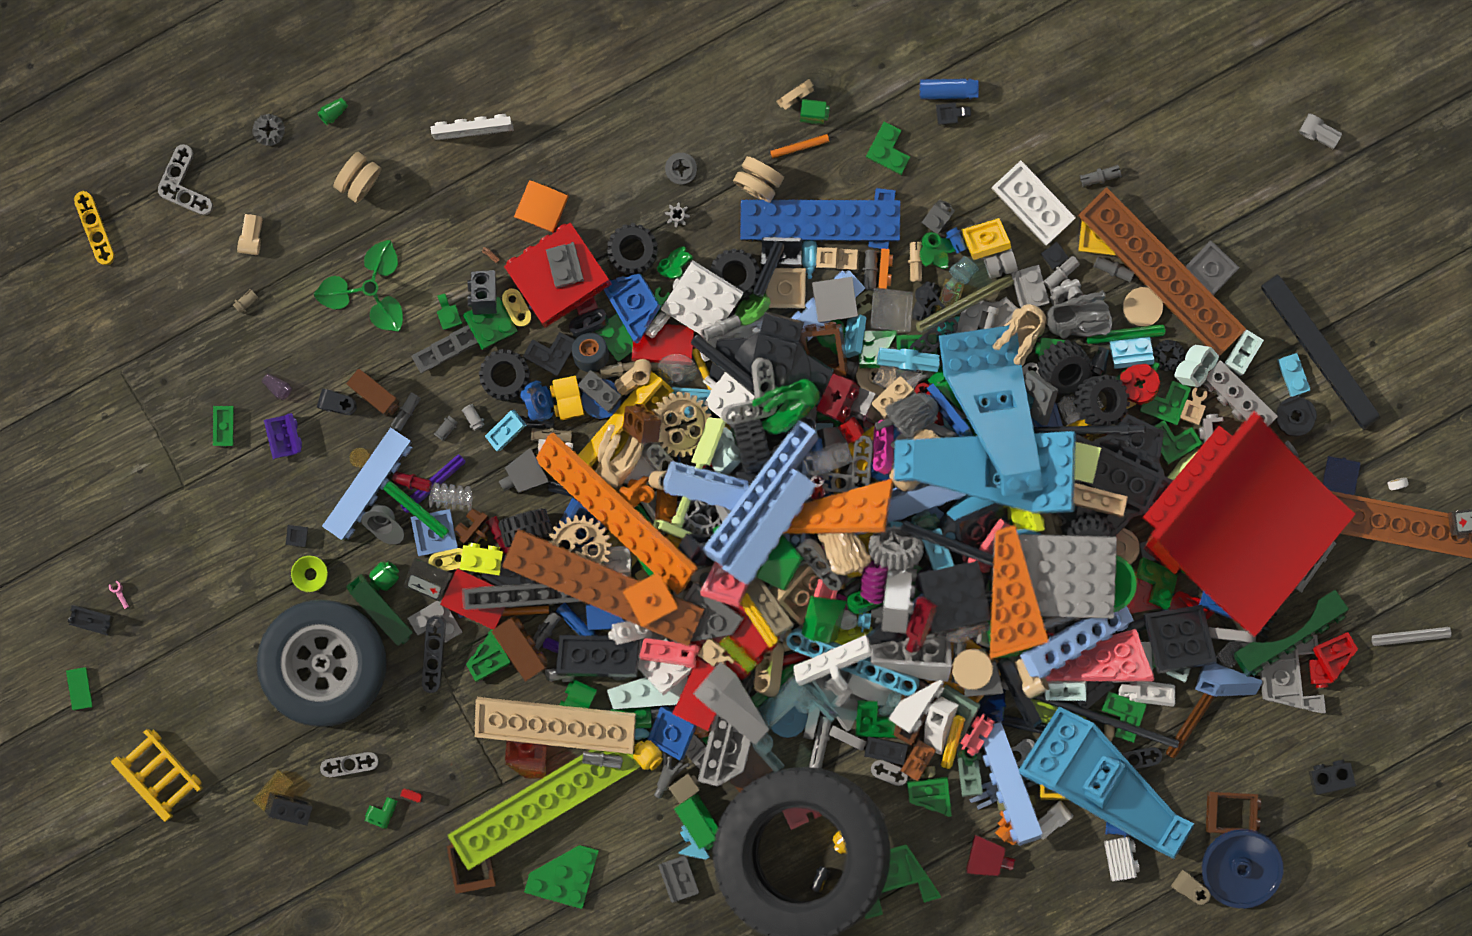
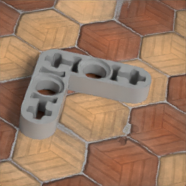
M179 145L175 149L160 181L158 193L162 198L200 215H208L213 210L211 200L180 186L193 159V151L187 145ZM187 149L186 152L189 154V156L183 157L182 163L185 164L183 167L179 163H176L175 160L177 159L178 161H180L181 155L179 154V152ZM179 167L181 169L180 176L172 177L170 175L171 169ZM168 185H171L170 189L175 192H177V188H179L180 190L176 194V200L173 199L175 195L171 193H167L166 195H164L165 192L162 190L163 187H168ZM183 193L191 195V200L188 203L180 201V196ZM195 196L198 197L196 199L197 202L204 203V201H207L206 204L209 206L208 209H203V211H200L201 208L196 204H194V208H192L191 206L195 201Z
M757 358L752 364L755 399L775 389L772 363L767 359ZM762 364H764L765 368H762V371H760L759 367H762ZM763 382L768 383V389L765 392H762L760 389ZM771 398V399L767 400L766 402L760 404L759 407H764V406H765L767 403H769L773 398ZM752 399L725 406L722 409L721 418L724 422L735 425L771 416L776 412L777 406L771 409L770 412H765L764 409H759L758 406H752V401L754 400ZM751 405L753 408V412L751 415L747 416L745 414V409L747 408V406ZM731 411L740 414L732 415L731 418H728V415L731 414Z

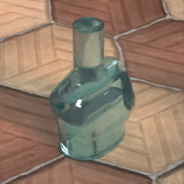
M963 256L958 263L950 268L949 272L953 277L945 284V287L951 290L958 282L967 284L979 270L978 266L968 257Z

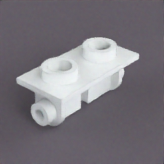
M630 621L613 624V629L609 632L610 639L616 640V644L652 637L651 630Z

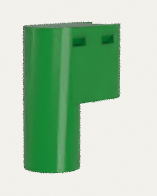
M387 797L382 809L369 805L364 821L387 829L398 801Z

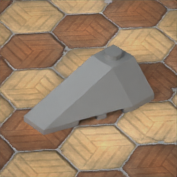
M928 634L920 651L914 653L906 650L909 638H906V641L897 643L891 641L871 645L872 655L870 658L872 665L925 680L948 682L952 667L950 635Z
M720 661L695 690L694 695L756 745L769 729L737 675Z

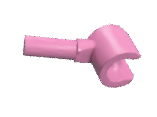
M116 581L118 584L117 590H113V587L109 584V590L117 595L124 609L129 607L122 593V584Z

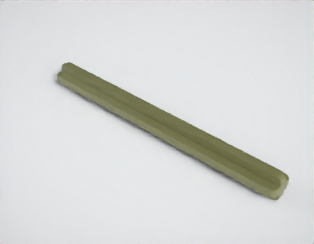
M1008 274L916 323L918 332H925L1014 283L1012 276Z

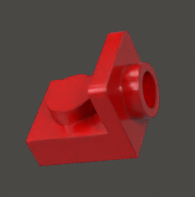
M851 417L837 427L848 444L858 440L864 434V430L855 417Z
M1309 660L1310 684H1316V688L1328 687V683H1331L1319 660Z

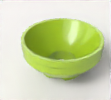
M315 556L301 557L292 566V581L302 591H317L327 581V567L321 559ZM313 568L316 571L317 575L314 580L306 579L305 572L307 569Z

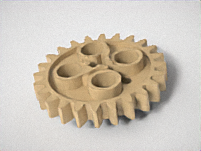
M677 392L676 395L670 393L669 398L662 397L664 403H656L659 409H652L656 416L662 419L659 442L654 443H660L659 445L663 449L665 448V452L667 454L671 453L672 456L677 457L679 454V457H685V452L691 456L692 450L696 451L707 418L711 416V414L705 413L709 407L701 406L703 400H697L696 395L690 397V393L687 392L684 395L682 392ZM686 407L690 409V413L687 417L684 414V410ZM669 413L672 416L670 423L666 421V416ZM696 418V421H694V422H692V423L682 424V425H680V428H678V427H673V428H671V429L665 431V428L670 427V426L679 425V424H681V421L688 422V421H690V420ZM692 426L695 427V434L693 436L690 434ZM674 432L677 433V440L675 442L672 441Z
M575 515L574 521L567 517V524L560 521V529L553 527L557 533L549 534L553 541L548 542L560 546L562 541L568 540L570 542L569 551L571 552L576 549L575 545L577 543L582 545L589 538L594 537L592 542L582 547V553L579 551L575 553L599 564L609 562L605 556L612 554V552L607 550L612 544L606 543L610 536L603 535L606 532V528L599 530L601 523L598 522L593 525V518L586 522V516H583L581 521H579L577 515ZM579 529L587 531V536L582 540L576 536ZM591 545L598 546L599 551L595 556H590L588 553V548Z

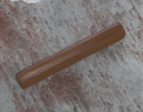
M1206 693L1202 695L1174 738L1179 741L1178 747H1168L1166 754L1169 757L1176 758L1215 696Z

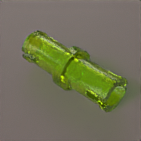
M729 636L721 640L719 645L747 673L756 666V663L745 653V649L739 647Z

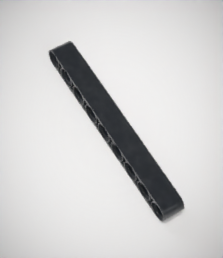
M1276 274L1262 284L1260 287L1358 425L1365 430L1381 419L1377 410L1282 278Z

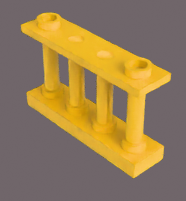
M146 729L144 733L148 737L126 758L115 757L111 763L165 822L173 816L170 813L172 811L171 808L193 788L197 791L203 789L200 786L202 782L195 774L191 776L160 742L161 736L155 730L150 731V729ZM154 743L161 753L140 772L134 773L130 769L131 763ZM167 758L175 767L155 786L148 788L143 783L145 781L144 778ZM181 773L188 783L167 802L161 803L157 798L159 796L158 793Z

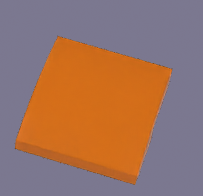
M529 180L514 217L554 233L569 196Z

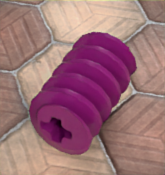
M873 560L863 568L860 594L870 603L880 604L885 600L888 567L882 568L881 564L877 565L875 560Z

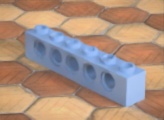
M1127 606L1120 611L1114 612V618H1110V625L1108 624V618L1084 617L1048 638V643L1037 645L1020 656L1030 677L1038 676L1043 678L1050 674L1049 670L1064 666L1066 660H1072L1081 656V651L1096 647L1098 641H1105L1111 638L1113 632H1120L1128 628L1127 624L1134 620ZM1092 627L1095 628V633H1094V634H1093V632H1092ZM1077 635H1078V637H1079V644L1077 643V640H1076ZM1061 645L1064 647L1063 653L1061 652ZM1046 654L1048 656V662H1046L1045 660Z

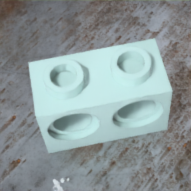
M1248 330L1244 331L1226 360L1225 365L1237 375H1243L1264 340Z
M1047 681L1049 690L1045 692L1046 700H1086L1087 681Z

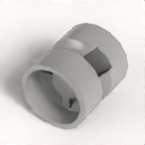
M1012 249L983 257L990 279L1000 277L1003 272L1010 274L1018 271Z

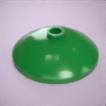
M1116 555L1114 612L1126 607L1136 591L1134 570L1125 559Z

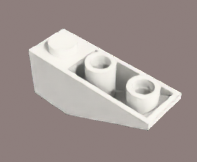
M939 680L901 701L889 719L909 733H912L913 730L916 732L922 724V721H920L924 714L928 715L934 698H939L944 691V687H942L944 682Z
M940 697L931 705L925 723L924 743L935 749V752L940 755L943 754L951 724L958 708L957 704L943 697Z

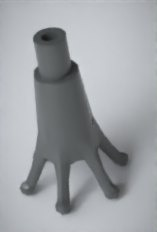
M664 751L662 752L663 768L657 783V790L654 794L659 799L662 798L664 791L668 790L675 777L683 769L690 766L689 763L683 765L682 762L685 761L683 759L672 767L673 756L666 757Z

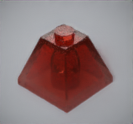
M506 741L505 764L524 778L542 779L546 777L547 745Z

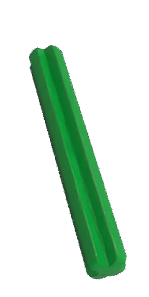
M1164 325L1111 330L1107 336L1097 335L1086 337L1088 344L1164 336L1165 327Z
M389 481L385 485L384 490L438 536L441 538L447 536L449 530L395 484Z

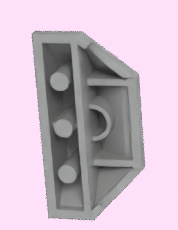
M718 714L712 724L698 779L700 782L719 786L744 772L751 741Z

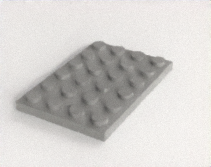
M1018 534L1041 616L1114 618L1116 537Z

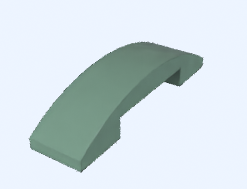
M972 726L970 727V729H969V731H968V734H969V735L971 734L972 730L974 729ZM960 738L957 747V759L962 796L982 795L979 762L976 760L971 767L965 765V761L958 756V751L963 750L961 749L963 747V744H961L962 738Z

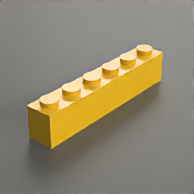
M651 371L648 383L639 385L629 395L578 456L595 471L598 466L599 444L608 426L612 424L615 425V430L610 441L614 435L620 436V440L610 457V461H612L622 451L629 436H631L622 429L625 406H633V404L639 403L645 405L650 411L652 409H659L656 403H664L662 397L668 398L669 394L674 390Z

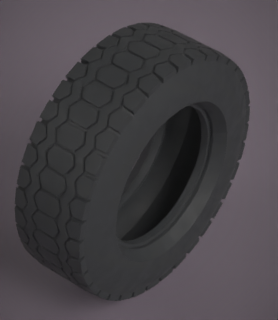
M798 767L763 776L745 787L733 799L725 810L717 828L713 861L717 883H719L723 897H725L726 902L734 913L752 929L765 936H835L859 922L879 899L889 873L891 850L888 831L882 815L874 802L859 786L832 771L812 767ZM789 808H807L823 814L837 827L843 838L846 849L844 873L837 886L822 899L814 901L791 899L778 892L768 882L761 869L759 861L761 836L768 823L777 814Z

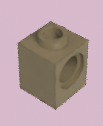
M687 774L671 785L669 789L681 804L700 790L698 788L700 782L695 775L690 777Z

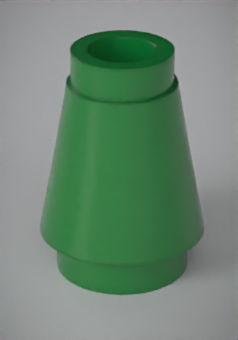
M340 98L321 107L317 113L324 124L328 125L329 123L332 124L348 106Z

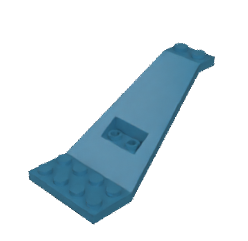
M1010 325L940 335L939 342L944 377L1000 475L1002 495L1007 496L1043 490L1041 469L1022 365L1014 364V358L1017 356L1019 349L1017 332L1000 350H995L993 345L1009 329ZM1002 395L1005 397L1004 402L1000 401ZM983 398L986 399L985 405H982L981 403Z
M1070 431L1034 434L1043 490L1003 496L1001 481L997 483L1000 475L978 436L895 440L894 480L896 482L919 481L1034 514L1073 512L1076 433Z
M1058 707L1019 769V774L1055 791L1175 859L1194 828V823L1176 815L1094 723L1061 707ZM1106 769L1110 770L1109 773H1104L1103 771ZM1096 785L1100 786L1099 789H1094L1093 787Z

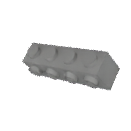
M1221 360L1208 372L1207 378L1203 383L1204 387L1210 392L1214 391L1218 395L1217 399L1224 406L1228 405L1233 409L1231 413L1238 420L1243 419L1246 421L1255 411L1269 426L1278 417Z

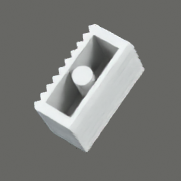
M1129 837L1104 841L1111 881L1137 877L1136 872H1139L1138 861L1133 859L1132 854L1136 852L1134 841H1130Z

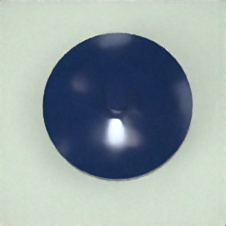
M1237 829L1220 835L1209 845L1202 860V876L1206 888L1216 900L1233 908H1250L1267 901L1276 892L1283 877V862L1276 845L1267 836L1254 830Z

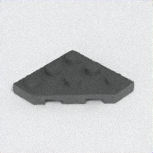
M694 583L683 600L704 608V611L691 641L734 634L744 617L723 602L701 596L703 587L698 583Z

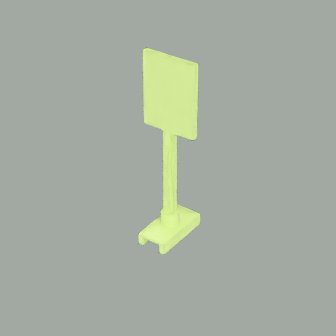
M708 417L691 461L696 464V468L702 469L703 465H710L726 424L722 419ZM682 497L676 516L673 517L671 523L654 520L652 526L682 540L686 533L693 534L682 528L691 500L687 497Z
M1076 442V480L1093 483L1101 448Z

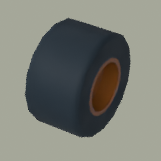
M596 333L582 334L572 344L571 351L575 364L579 369L585 372L590 370L595 372L603 368L608 362L609 352L606 341L602 336Z

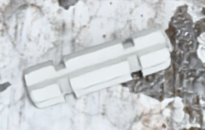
M661 311L647 328L646 335L654 338L671 316Z

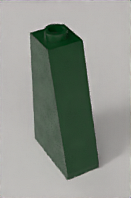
M362 574L346 586L352 597L397 646L409 641L410 635L413 633L411 629Z

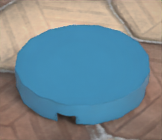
M789 698L779 699L773 703L768 713L769 726L773 732L787 738L801 733L806 726L808 718L803 704L796 699Z

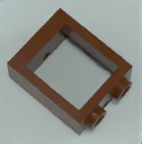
M828 322L824 326L816 327V324L804 326L801 342L809 356L810 351L807 337L835 334L839 364L827 366L834 369L833 374L838 376L846 375L848 364L842 324Z
M359 368L346 383L386 417L389 414L393 415L399 408L398 403L400 401Z
M1207 792L1206 832L1226 833L1241 829L1216 827L1218 797L1250 799L1249 830H1260V818H1257V810L1261 809V798H1258V794Z
M452 843L447 846L456 894L496 886L491 857L486 859L489 879L460 884L454 853L455 848Z

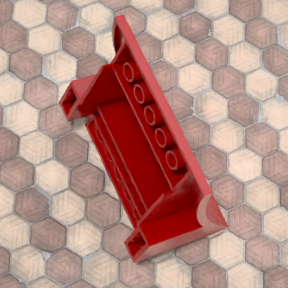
M1254 411L1234 436L1221 426H1218L1143 516V519L1156 529L1149 538L1144 550L1169 571L1173 572L1174 575L1181 568L1218 606L1249 634L1255 637L1351 521L1355 513L1300 462L1263 418Z

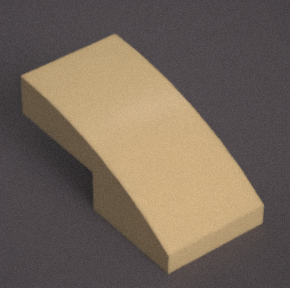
M817 247V268L858 270L859 250Z

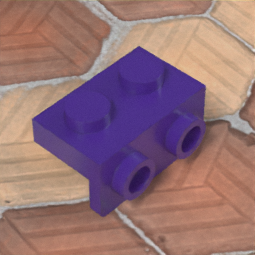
M292 413L264 420L273 459L292 456L301 452L302 441L298 437L296 430L297 421L293 418Z

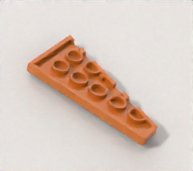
M889 479L803 503L801 511L792 518L790 527L782 534L885 532L893 481Z
M1015 525L995 530L990 659L1048 643Z

